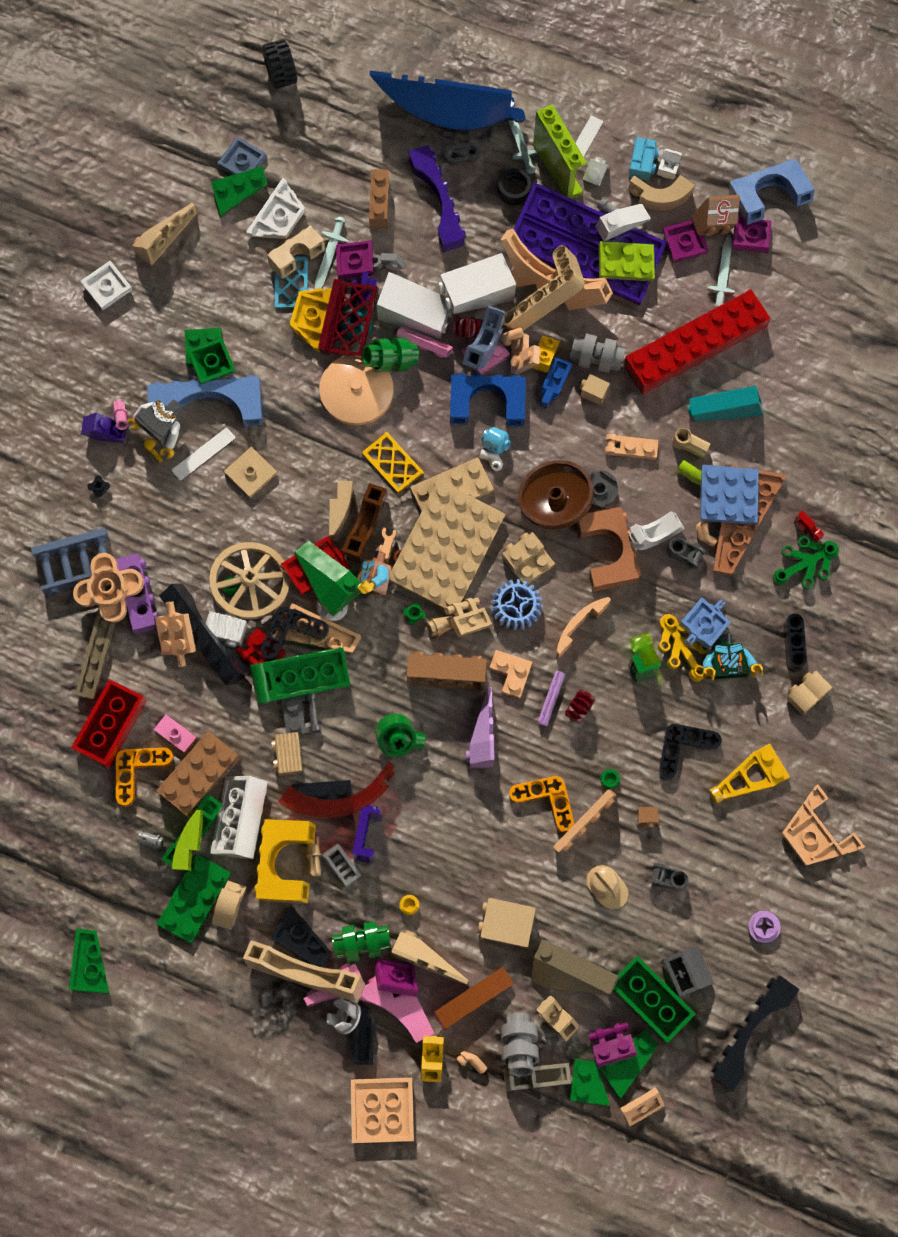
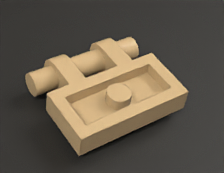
M468 598L464 602H455L445 608L447 615H455L450 622L458 637L492 625L485 608H477V605H480L479 598ZM467 609L469 612L464 614L462 610Z

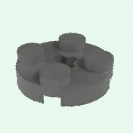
M601 470L600 472L593 471L588 473L593 487L603 486L604 491L603 493H597L594 488V499L591 506L604 509L611 505L618 495V485L615 477L609 472Z

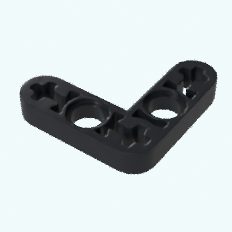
M282 607L277 610L261 647V654L267 661L275 660L281 651L289 629L321 640L329 635V627L326 622L287 607ZM285 612L288 614L289 619L285 618L283 622V625L286 626V628H284L281 625H278L281 624L282 621L280 615H284ZM306 619L308 625L305 628H300L297 626L298 620ZM314 622L313 626L316 628L323 626L325 632L317 634V630L311 628V623ZM280 629L283 635L281 638L275 639L272 637V632ZM271 640L272 642H274L273 651L275 653H271L268 656L265 650L270 649L272 644L268 641Z
M669 725L665 731L660 758V777L664 780H671L675 777L681 745L715 750L722 742L720 734L715 731L685 725ZM676 729V733H679V735H676L674 743H667V741L670 742L672 739V734L669 732ZM690 732L697 733L699 736L698 741L691 742L688 739V734ZM702 734H705V739H710L711 736H714V739L717 741L714 745H710V741L704 740L703 744L700 743L703 738ZM668 747H673L676 750L674 757L666 755L665 750ZM668 761H675V764L672 762L670 764V770L673 773H670L669 776L665 775L666 772L662 769L667 767Z

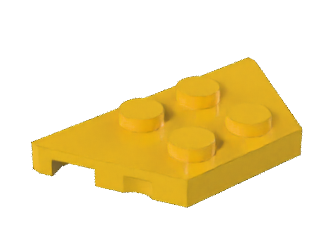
M332 288L299 291L289 328L319 353L318 345Z

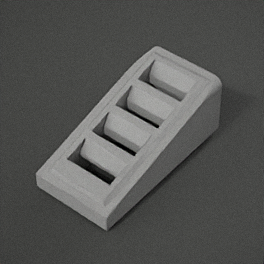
M338 843L322 854L323 859L345 887L362 876ZM338 851L339 854L331 860L329 857ZM339 859H344V861H342L337 866L334 865V863L337 862ZM348 864L349 867L345 869L343 872L340 873L338 871L343 866ZM352 870L354 873L345 880L343 876Z

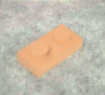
M654 1088L620 1109L626 1122L631 1127L665 1105L658 1090Z

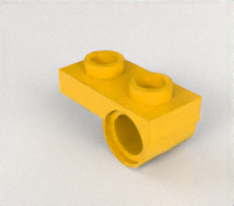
M543 335L538 345L540 347L539 365L532 367V369L548 374L560 341Z

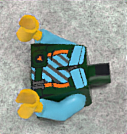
M731 634L720 635L721 645H715L703 661V680H705L706 676H710L712 681L717 679L746 678L750 671L752 678H755V673H760L763 676L762 665L757 664L753 656L747 649L743 648L741 643L732 644Z

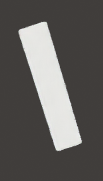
M590 116L576 141V145L583 157L603 123L602 120L594 116Z
M225 428L174 467L172 472L179 480H182L233 441L235 436L228 428Z

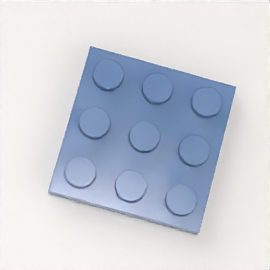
M702 465L700 521L756 525L758 523L759 469Z

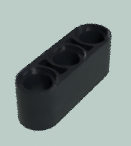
M794 613L788 616L783 628L787 668L792 672H798L807 662L804 620L801 615ZM789 621H795L798 627H792ZM796 639L800 645H792L791 640ZM792 658H798L801 661V665L794 664Z

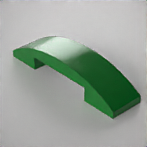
M209 794L205 796L196 809L204 812L201 841L224 806ZM180 836L175 843L171 844L162 857V860L171 867Z

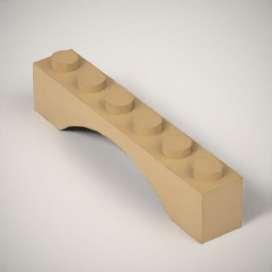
M252 940L243 957V960L251 969L358 1003L365 987L361 975L342 969H327L311 965Z

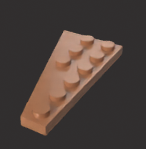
M731 465V467L747 468V467H741V466ZM759 470L758 523L756 525L721 522L712 573L728 576L733 574L787 475Z

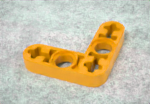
M168 748L124 749L119 751L116 755L117 802L123 807L133 804L135 800V768L167 767L174 760L173 753ZM143 753L150 754L149 762H140V756ZM153 753H156L157 757L163 756V753L170 757L166 759V762L157 758L156 763H154ZM124 754H127L130 760H127V767H131L130 770H120V767L124 768V762L120 760L124 758ZM123 773L130 774L131 779L128 783L120 781ZM120 787L127 788V794L130 796L127 802L120 799V797L124 796V789H120Z
M552 776L516 784L510 788L509 798L514 803H523L549 797L555 824L560 832L567 833L574 825L565 782L561 777ZM553 781H556L557 784H561L558 790H555V788L552 787L548 788L549 793H545V782H547V786L553 785ZM533 785H540L542 793L539 795L533 794L531 787ZM528 786L530 797H526L527 793L522 794L520 799L512 795L515 793V789H518L519 792H524L526 790L525 787ZM558 799H562L566 803V807L562 810L555 807V801ZM568 811V814H565L566 821H570L568 828H564L563 825L560 826L562 815L557 816V814H563Z

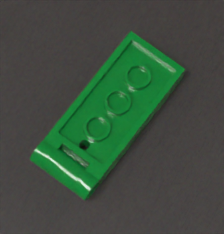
M343 647L250 665L257 704L351 686ZM276 677H280L281 681H276Z

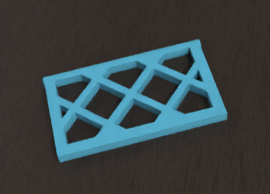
M307 256L293 257L295 263L304 261V269L300 271L296 267L297 270L295 271L298 274L292 280L286 276L284 279L289 283L282 289L279 287L280 277L275 272V309L294 308L296 303L294 300L297 298L299 291L308 290ZM302 276L304 278V286L299 288L294 282ZM291 285L298 290L292 297L284 292ZM281 294L288 299L285 304H279V296Z

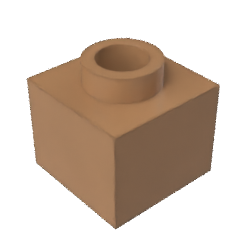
M658 807L637 808V826H642V829H652L659 823Z

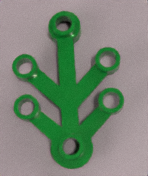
M800 537L797 542L798 547L818 551L813 555L794 550L790 545L784 546L781 551L783 557H792L802 561L786 570L778 569L775 571L772 577L773 582L778 586H783L787 583L790 576L807 567L805 578L801 585L804 589L809 590L814 585L813 575L816 563L823 559L822 568L817 576L821 581L827 580L830 576L829 567L831 559L836 558L839 554V547L835 542L826 541L820 544L810 541L808 537ZM800 541H806L807 545H802ZM827 547H831L833 552H828ZM789 549L791 553L786 554L784 550ZM821 572H825L827 577H822ZM778 574H783L785 578L780 579ZM804 581H809L811 585L806 586Z

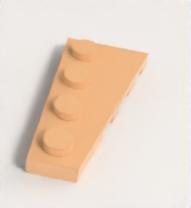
M292 603L290 609L326 622L329 627V635L325 639L320 640L289 629L285 641L324 649L343 647L344 653H354L361 635ZM300 619L297 622V626L300 628H305L308 625L306 619ZM314 622L311 623V628L316 629L317 634L325 632L323 626L316 628L313 626ZM280 629L277 631L275 639L282 637L283 632Z
M607 790L553 847L558 852L562 850L566 852L573 845L571 841L576 836L580 838L587 830L585 827L590 822L594 823L601 816L599 813L604 808L608 809L613 804V799L617 795L612 790Z

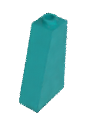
M757 386L689 398L690 405H687L688 414L693 417L695 422L763 416L762 401Z

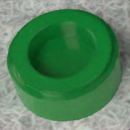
M613 769L603 771L600 776V783L605 789H614L620 782L618 772Z

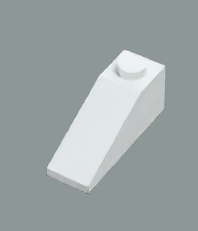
M643 204L617 209L601 216L595 227L605 242L649 221L651 218Z

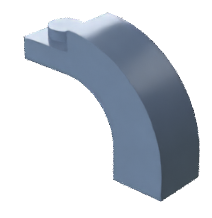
M492 306L487 307L480 332L473 344L467 346L462 364L477 370H481L487 365L500 341L504 329L502 325L506 315L505 311Z

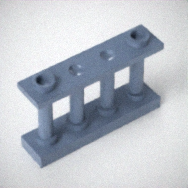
M106 528L31 547L34 558L42 562L47 585L40 586L44 595H56L59 591L73 588L80 581L91 578L92 572L86 548L95 544L99 554L107 553L104 544L110 538ZM69 551H79L84 575L73 577L67 555ZM50 556H60L65 580L54 582L49 562Z

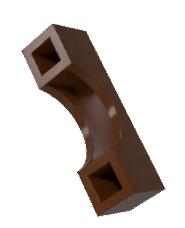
M369 483L362 499L357 521L352 531L348 534L343 546L342 555L344 558L361 564L388 497L386 488Z

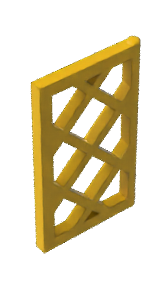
M385 432L384 435L362 452L364 457L397 493L401 492L424 473L388 432ZM387 438L393 444V448L382 447V441ZM371 450H378V460L372 459L368 453ZM381 451H392V459L380 460ZM395 452H400L405 457V461H394ZM380 464H391L390 474L385 473L380 468ZM394 465H405L404 475L393 474ZM408 466H413L418 472L414 475H407ZM393 478H404V483L398 487L393 482Z

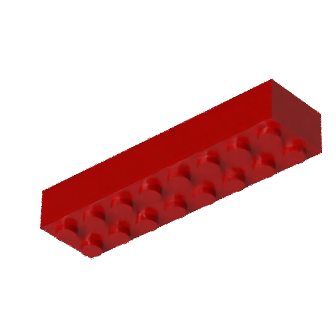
M752 289L625 356L623 365L643 395L767 328L771 318Z

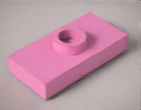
M167 715L163 717L154 729L155 732L183 753H186L197 739L196 736Z

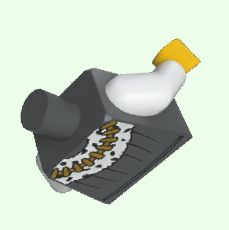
M174 399L167 406L160 400L140 405L133 415L134 419L127 420V425L134 423L131 430L142 428L162 447L165 445L166 448L161 449L160 455H165L167 451V459H170L174 456L173 448L180 430V421L175 413L181 408V405Z

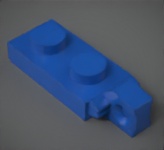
M555 357L541 387L540 395H543L541 406L548 408L551 399L556 401L573 363Z

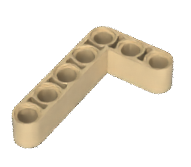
M564 245L557 247L553 252V260L558 276L506 312L503 325L511 331L522 327L524 331L584 287L585 283L577 258Z

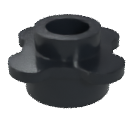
M98 475L92 483L87 485L89 491H93L96 497H102L110 488V484L102 480V477Z

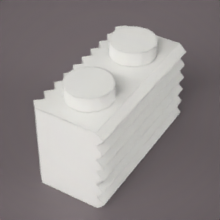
M209 611L206 620L208 628L220 641L225 642L226 646L233 648L236 645L242 646L248 626L245 620Z

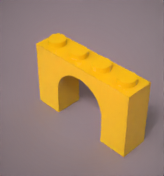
M265 819L261 829L263 839L259 847L258 882L254 890L256 899L264 902L308 904L310 884L304 881L282 880L276 873L275 859L279 851L289 844H314L316 824L310 821Z

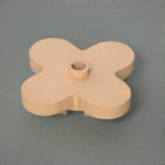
M100 553L91 561V578L77 583L73 590V596L75 601L84 607L98 605L100 614L106 621L117 623L127 613L125 598L137 595L142 591L144 578L134 569L119 571L117 561L113 556L108 553Z

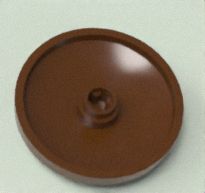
M554 460L535 467L526 475L520 485L518 499L524 516L532 524L544 529H562L577 523L587 514L593 503L594 487L589 474L581 466L570 461Z

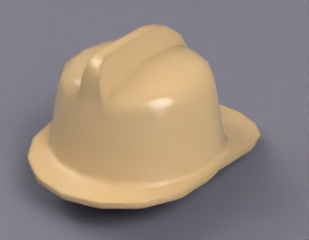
M604 865L596 866L590 870L586 879L587 886L600 904L611 910L624 906L628 899V888L618 874L610 867Z

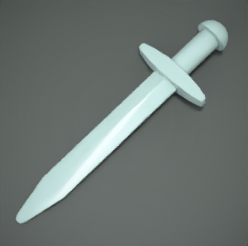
M509 120L510 128L519 149V153L514 154L512 158L515 160L523 159L526 166L525 171L528 174H533L536 171V167L533 166L530 158L536 156L538 151L527 149L519 124Z
M342 217L335 219L336 225L333 233L322 232V235L328 238L329 242L315 280V289L322 288L338 242L348 243L347 239L340 236L342 227L345 225V219Z
M730 234L727 235L722 248L717 286H709L707 289L717 294L714 309L723 304L724 295L735 294L734 290L726 288L732 250Z

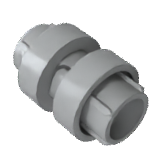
M587 333L585 337L575 336L570 359L579 362L578 366L589 369L592 363L599 365L598 371L609 373L610 370L620 371L625 353L624 346L616 345V340L606 338L605 343L596 342L597 336Z
M513 1013L506 1017L507 1023L501 1027V1041L505 1044L502 1048V1063L508 1066L509 1074L513 1076H528L534 1072L533 1066L539 1062V1048L534 1044L538 1041V1028L536 1024L531 1022L529 1014Z

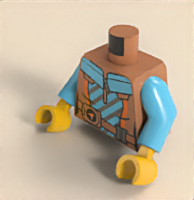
M375 551L373 560L363 561L356 577L361 582L358 585L361 593L369 596L386 595L391 566L384 563L386 553Z

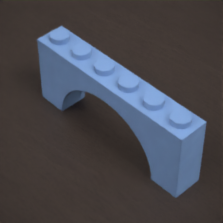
M253 375L246 376L245 378L228 377L222 380L214 379L200 384V381L195 379L189 382L173 381L167 384L155 382L152 385H147L148 403L160 400L167 406L174 399L182 408L186 404L199 399H220L233 405L239 411L245 427L263 425L259 377Z

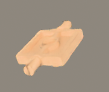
M174 601L166 602L168 614L155 618L162 655L177 656L178 667L187 666L184 654L196 651L189 614L176 613Z

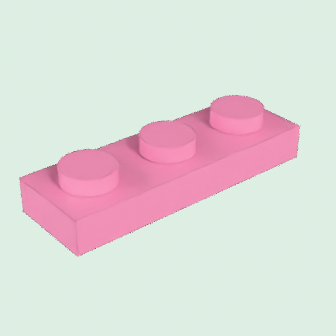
M404 326L398 329L396 334L399 338H406L410 343H415L419 349L424 351L430 350L434 352V355L441 358L449 356L453 349L450 345Z

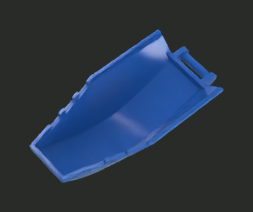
M370 70L369 75L398 106L412 116L443 129L473 132L488 129L509 120L522 123L526 118L522 109L513 107L515 100L512 97L511 90L435 79V83L424 82L425 77H419L418 81L408 80V75H402V79L392 77V73Z

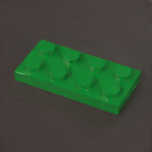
M196 854L191 863V871H186L156 924L192 944L232 873Z

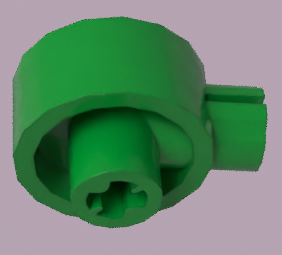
M393 713L386 715L379 720L375 727V736L379 749L390 757L406 755L412 749L422 750L425 745V733L415 731L412 722L402 714Z

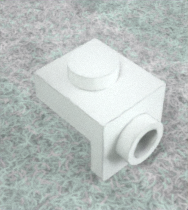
M665 149L657 175L674 180L682 153Z
M599 157L590 159L583 180L600 186L606 169L609 167L608 164H605L606 160Z

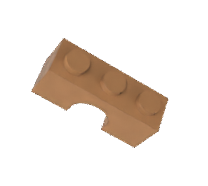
M371 169L370 229H388L389 170Z

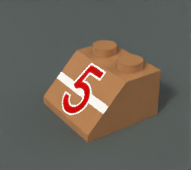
M740 196L708 197L691 216L698 235L711 236L713 234L721 233L725 235L730 233L731 229L737 224Z

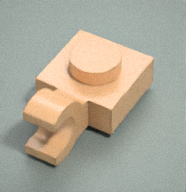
M383 528L382 538L384 545H380L379 551L386 553L384 563L389 564L393 541L396 538V530H393L391 536H387L386 528Z

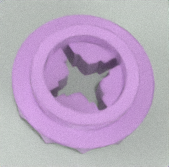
M769 911L755 913L750 918L748 925L750 935L756 941L762 943H769L775 940L781 928L778 918ZM763 919L767 926L772 927L766 930L765 935L762 929L756 928V926L762 925Z

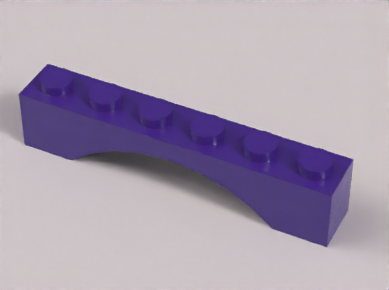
M426 145L408 151L409 162L414 175L426 182L436 193L440 201L442 216L438 226V239L443 252L464 246L466 233L464 228H460V217L458 212H454L453 207L455 206L452 197H449L447 194L449 192L446 181H442V170L440 166L436 165L435 161H437L434 150L431 151L430 146Z

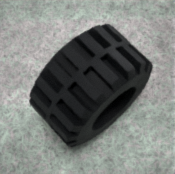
M281 39L264 44L262 47L263 58L273 87L279 89L296 84L297 72L288 43Z

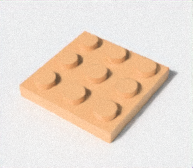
M412 1078L351 1080L352 1143L414 1141Z

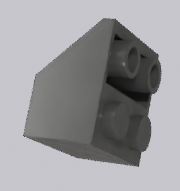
M698 946L679 952L661 961L672 989L679 998L714 984Z

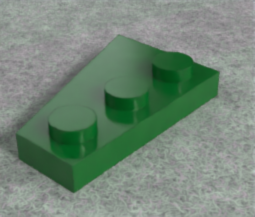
M263 166L211 182L221 217L226 215V212L233 207L239 206L240 202L253 196L268 185Z
M647 1029L633 1038L638 1056L598 1067L620 1099L658 1047Z

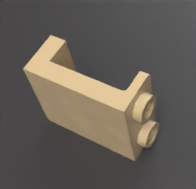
M488 898V903H483L481 914H484L485 918L484 922H479L477 934H481L480 939L482 940L487 939L527 949L536 908Z

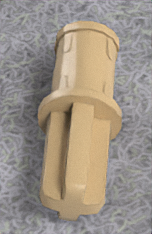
M316 836L314 844H307L308 854L306 855V858L309 860V874L313 877L321 875L320 857H322L319 849V837Z

